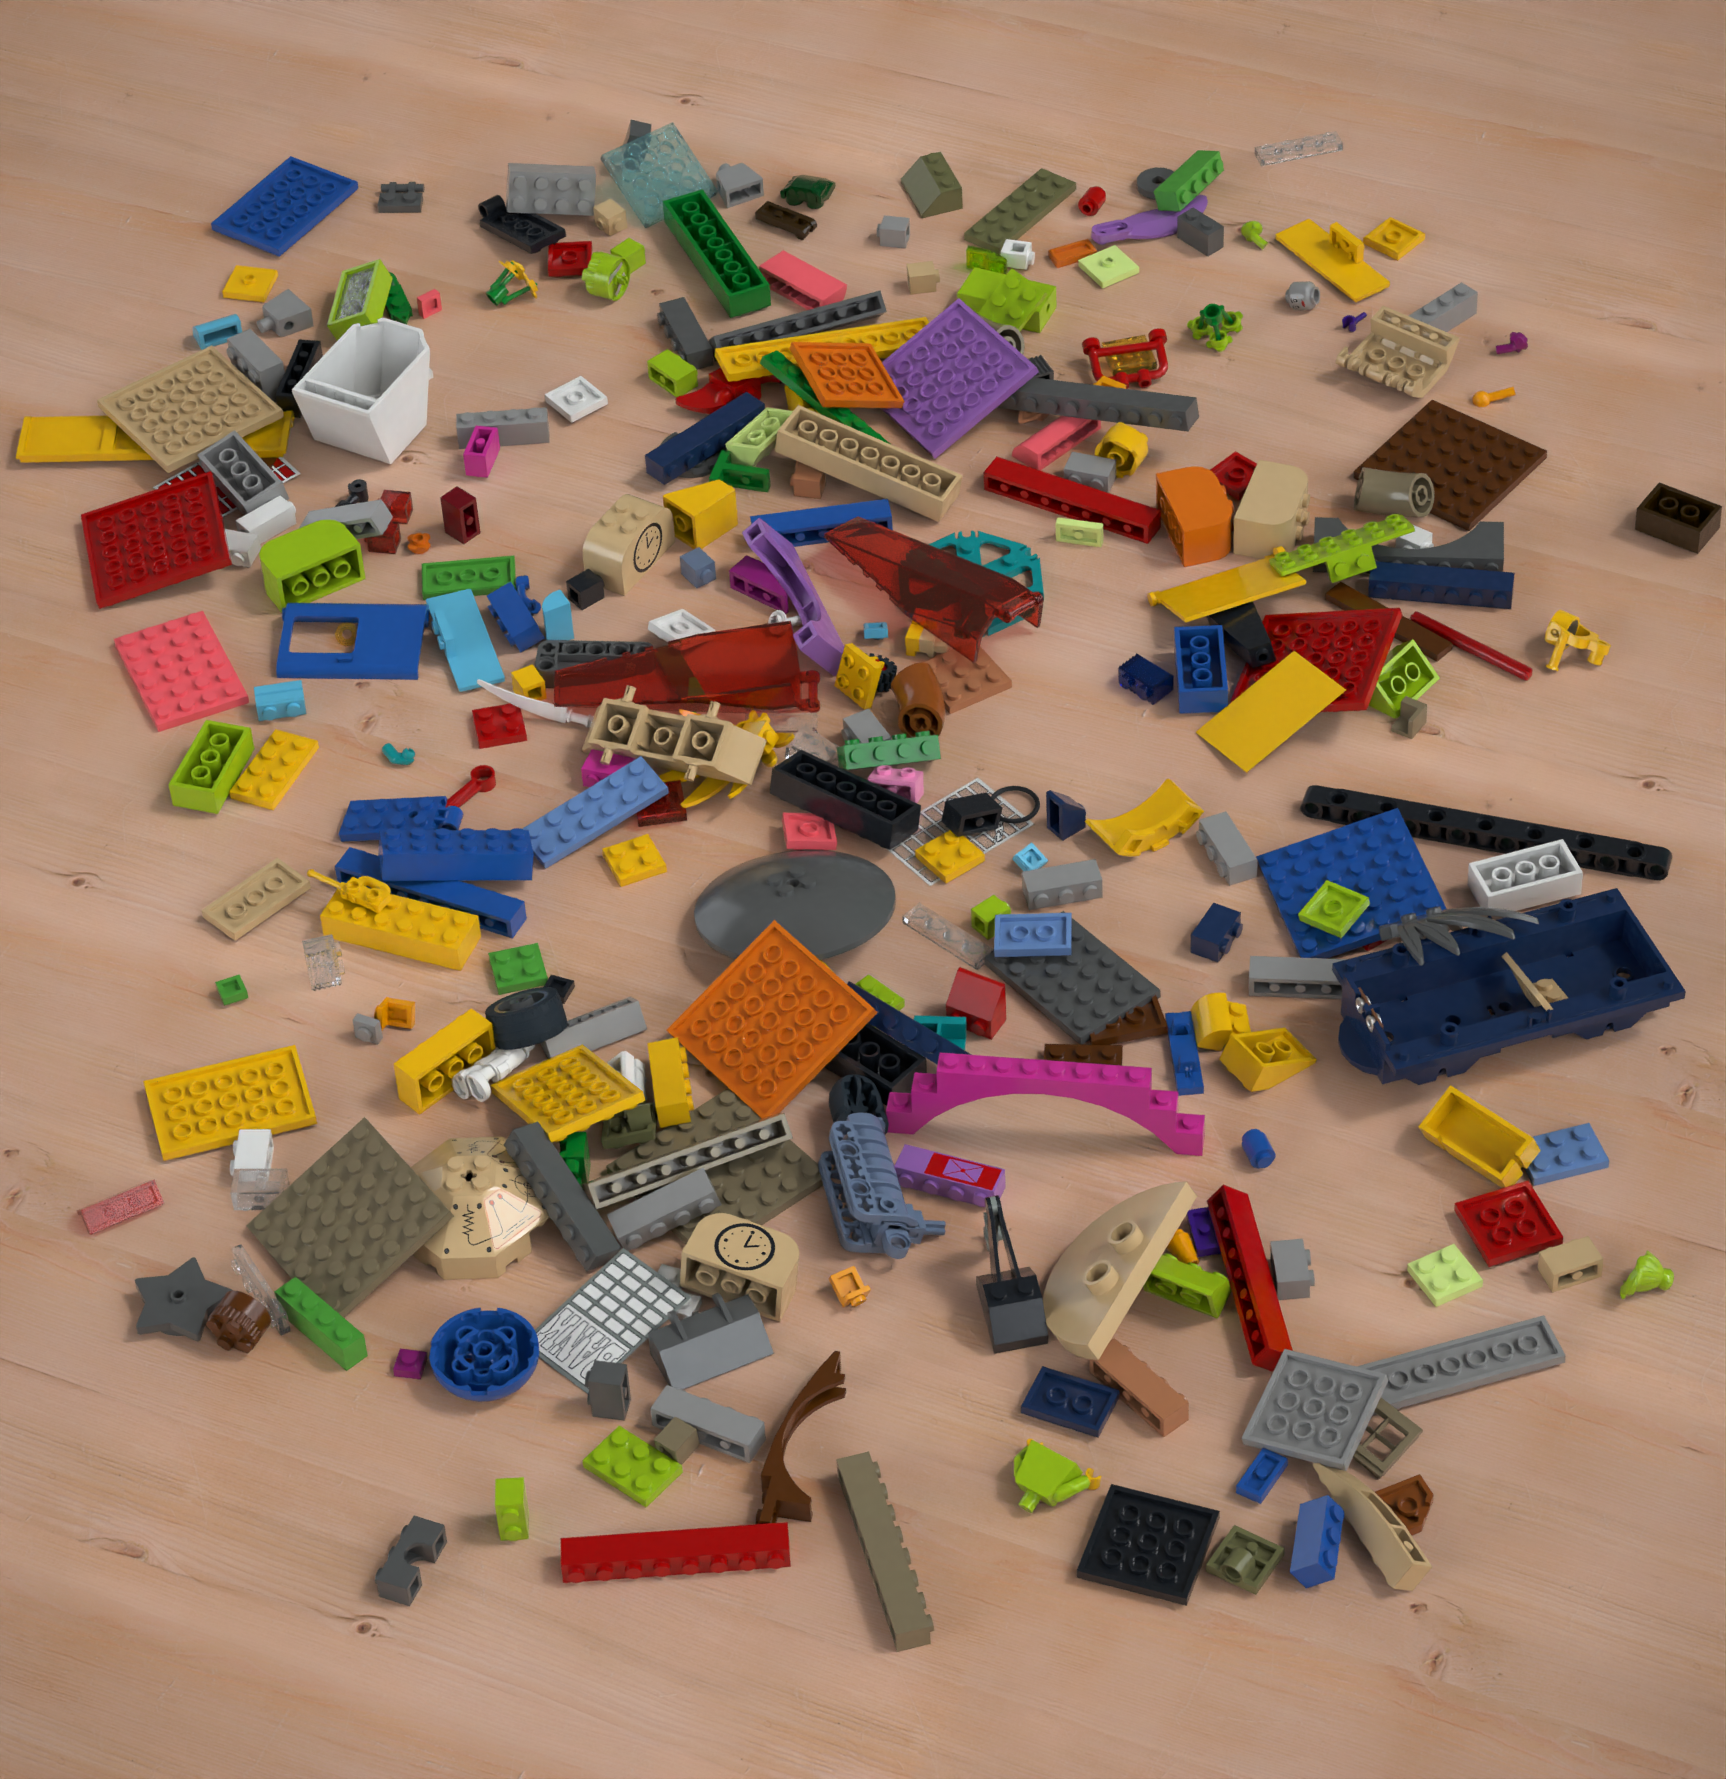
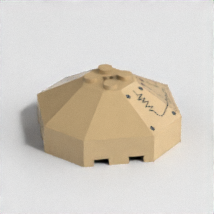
M504 1137L450 1138L411 1167L454 1215L449 1222L413 1254L415 1258L426 1266L430 1264L436 1268L437 1275L444 1280L499 1278L506 1272L505 1266L513 1260L520 1262L532 1252L530 1232L536 1227H542L549 1218L543 1204L535 1196L526 1178L522 1176L520 1169L507 1153L504 1146L506 1142ZM468 1173H472L474 1178L471 1181L467 1182L465 1178H462L466 1177Z

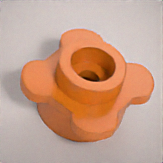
M416 533L407 537L410 542L408 549L415 554H423L431 547L429 543L430 535L428 533Z

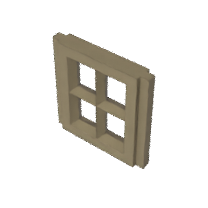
M1380 1398L1374 1412L1381 1416L1384 1421L1375 1430L1369 1425L1367 1426L1366 1431L1371 1435L1362 1445H1358L1353 1459L1379 1479L1389 1471L1423 1432L1422 1428L1383 1398ZM1388 1423L1405 1435L1396 1446L1379 1434ZM1375 1438L1392 1450L1383 1461L1366 1449Z

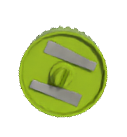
M593 252L588 268H585L582 272V281H585L586 290H588L589 294L613 301L619 300L623 296L630 280L629 261L624 257L604 252Z

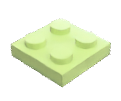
M1455 1244L1407 1264L1408 1273L1435 1307L1483 1287V1279Z

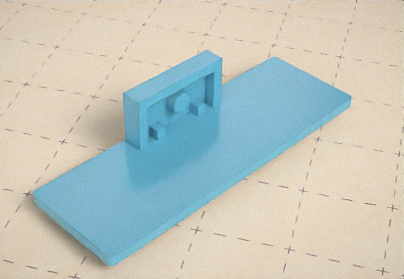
M466 589L426 599V604L429 605V612L433 620L431 623L434 635H438L439 648L444 650L459 692L482 687L477 684L478 679L492 685L504 682L505 676L472 590Z

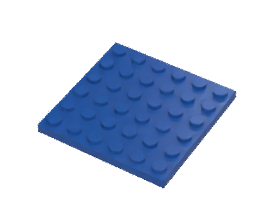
M1398 808L1256 856L1258 866L1300 958L1327 959L1381 940L1379 926L1401 920L1400 916L1409 913H1416V916L1426 914V909L1441 906V910L1447 909ZM1326 880L1369 897L1370 905L1342 938L1299 920L1298 913Z

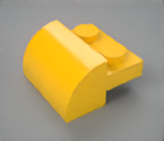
M1219 992L1205 995L1199 998L1190 1009L1197 1047L1221 1051L1231 1035L1251 1032L1246 1005L1227 1001L1226 993Z

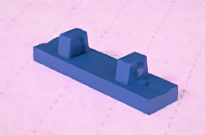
M1191 1011L1165 1013L1178 1096L1204 1094Z

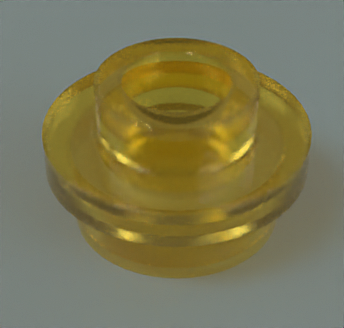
M347 622L340 624L335 631L338 643L343 646L355 644L357 627ZM345 630H349L352 633L349 639H345L342 636Z

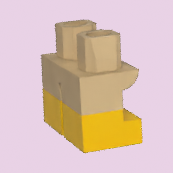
M917 608L912 624L905 636L906 655L915 657L917 652L927 653L928 657L933 658L937 652L945 653L949 651L951 645L950 638H955L957 633L956 622L945 621V613Z

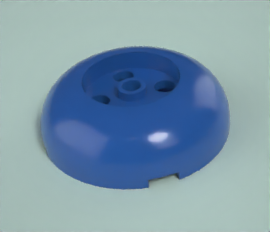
M481 1308L470 1309L453 1316L437 1330L431 1341L430 1365L438 1382L451 1394L475 1402L495 1401L515 1393L531 1378L539 1359L538 1337L533 1326L524 1317L513 1311L503 1308H497V1311H481ZM465 1359H471L472 1362L469 1363Z

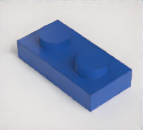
M1262 1448L1236 1485V1493L1261 1504L1288 1466V1458Z

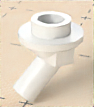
M781 610L774 611L768 620L769 629L773 633H785L789 627L802 624L799 615L787 618L786 614Z

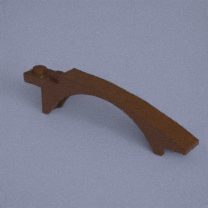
M834 1351L819 1367L793 1402L774 1437L761 1472L762 1504L764 1505L762 1509L757 1511L756 1524L777 1523L778 1517L808 1522L812 1520V1499L790 1477L784 1464V1455L792 1434L808 1416L827 1404L845 1398L846 1388L837 1387L844 1384L845 1374H841L840 1351Z

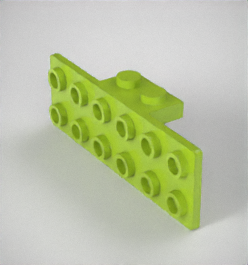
M1392 514L1387 516L1386 520L1368 522L1362 528L1345 530L1336 537H1324L1318 543L1301 545L1295 551L1277 553L1274 558L1269 559V562L1281 576L1325 562L1329 579L1334 583L1377 568L1371 546L1415 532V528L1403 515Z

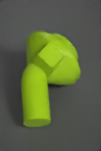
M1249 221L1241 227V233L1246 241H1253L1261 249L1266 247L1268 242L1259 236L1263 230L1259 222Z

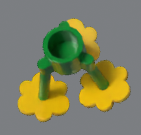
M499 260L498 262L505 269L486 292L491 302L496 306L501 302L506 305L510 300L528 291L537 299L535 293L538 291L537 283L533 279H528L524 273V267L513 260L510 262L506 260L505 263ZM514 276L518 280H525L527 287L507 296L509 291L505 285Z

